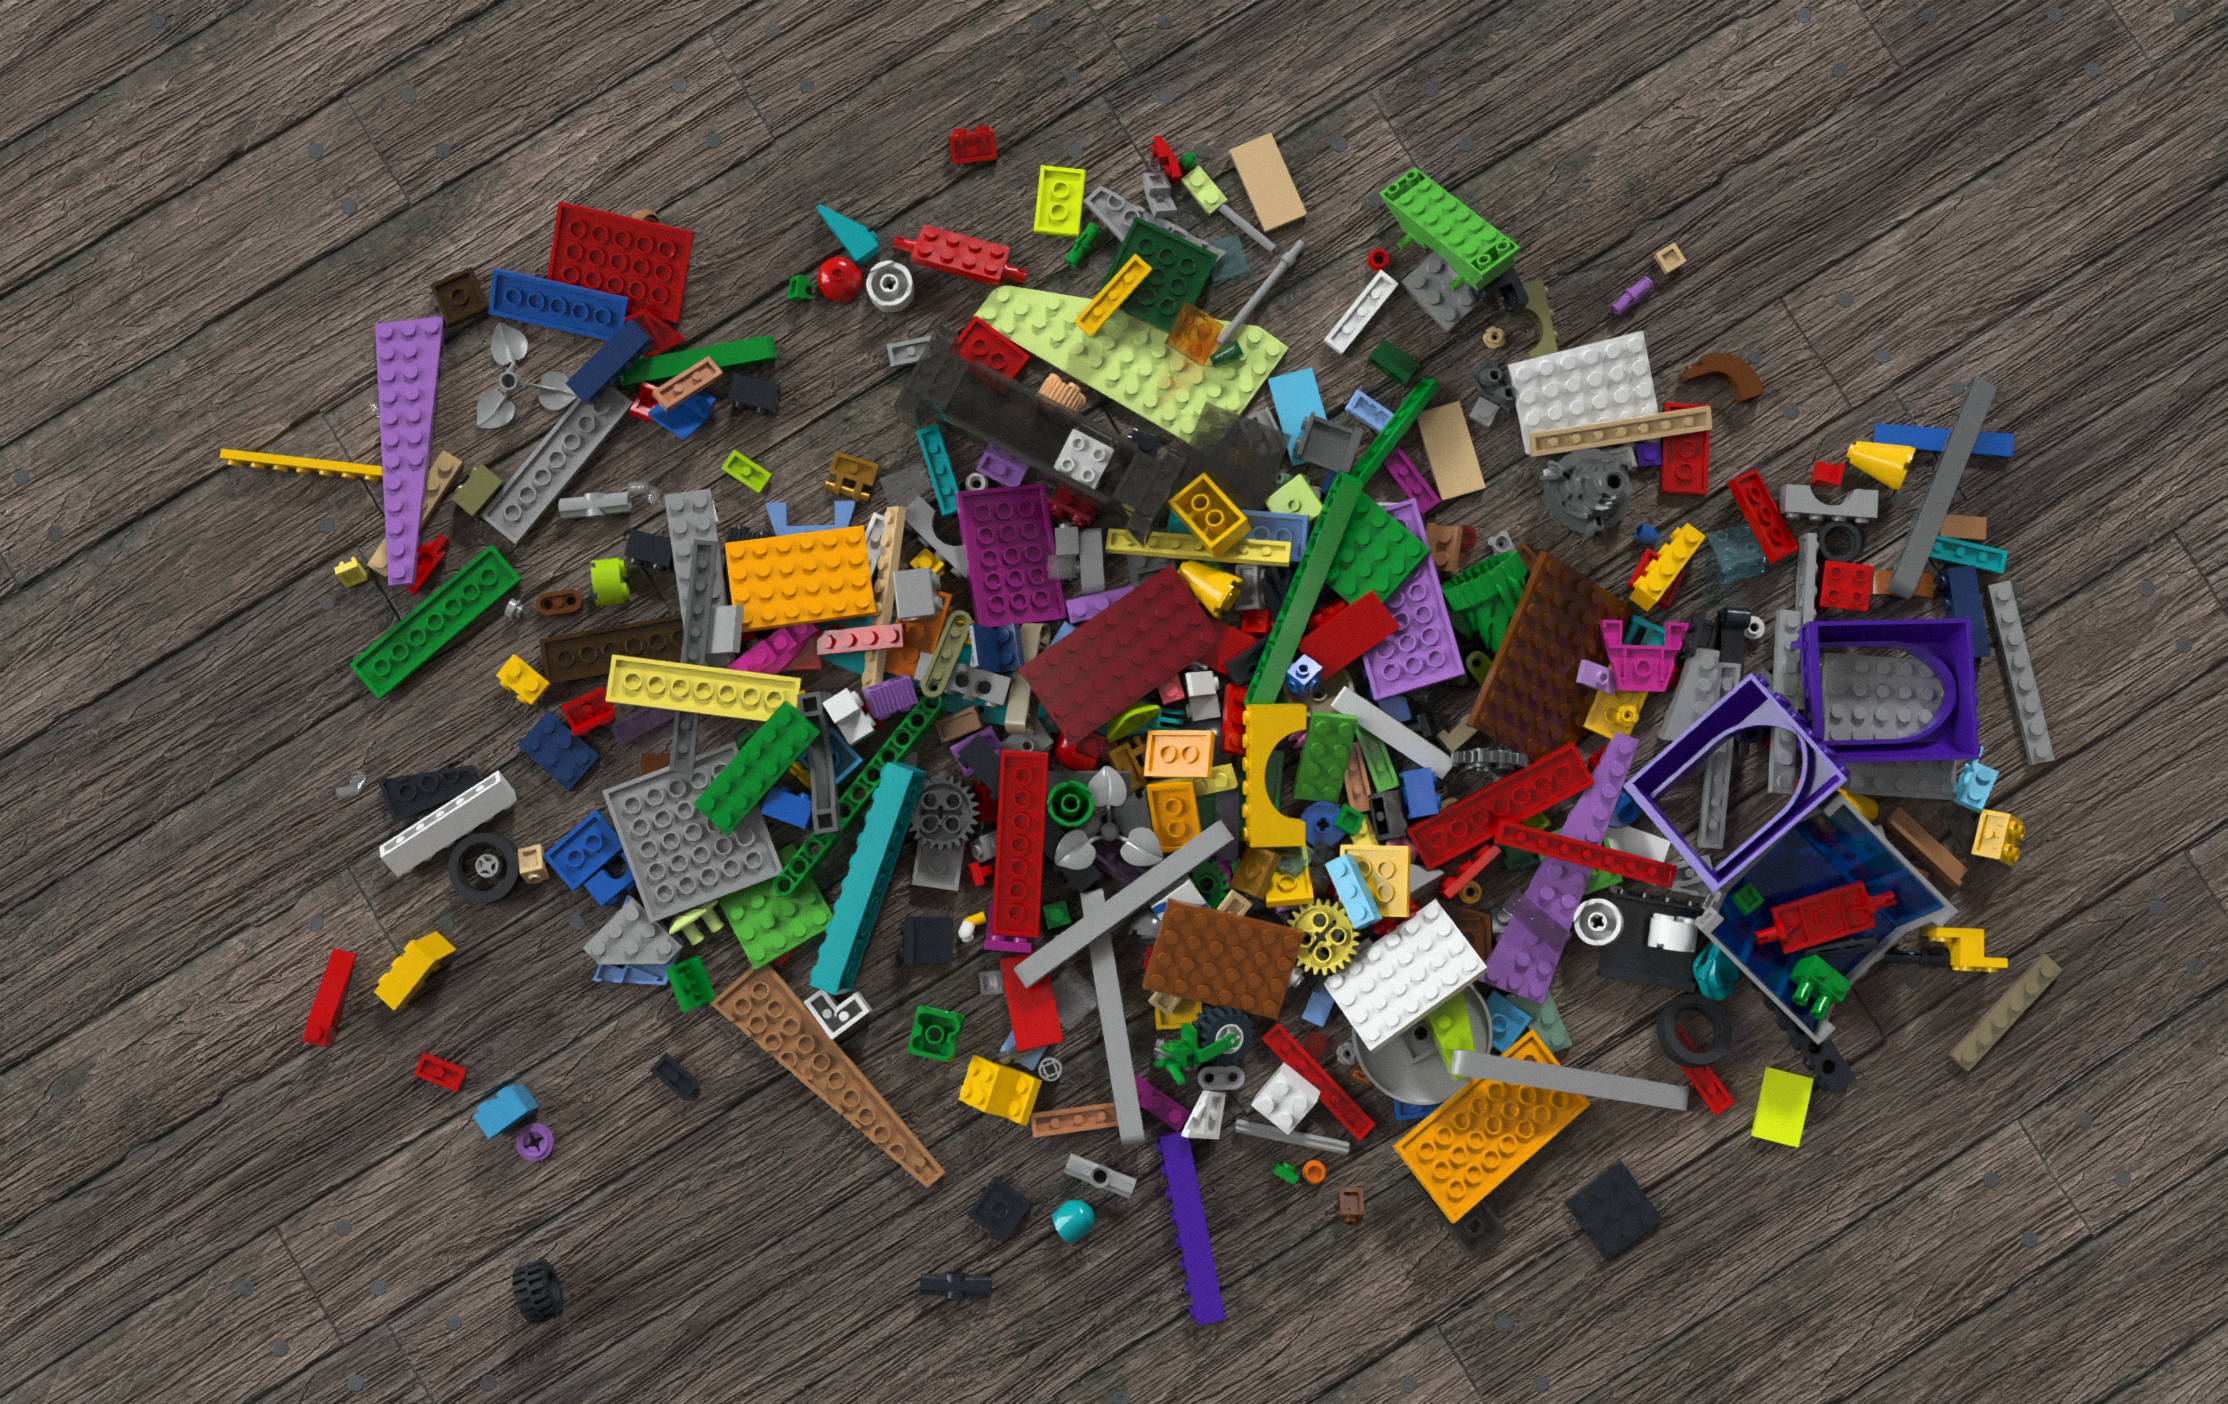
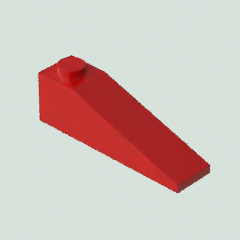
M333 949L311 1008L302 1042L323 1047L335 1044L357 957L356 953Z

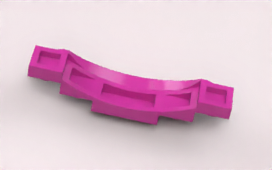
M815 623L781 627L726 668L776 675L800 651L807 639L816 633L819 628Z

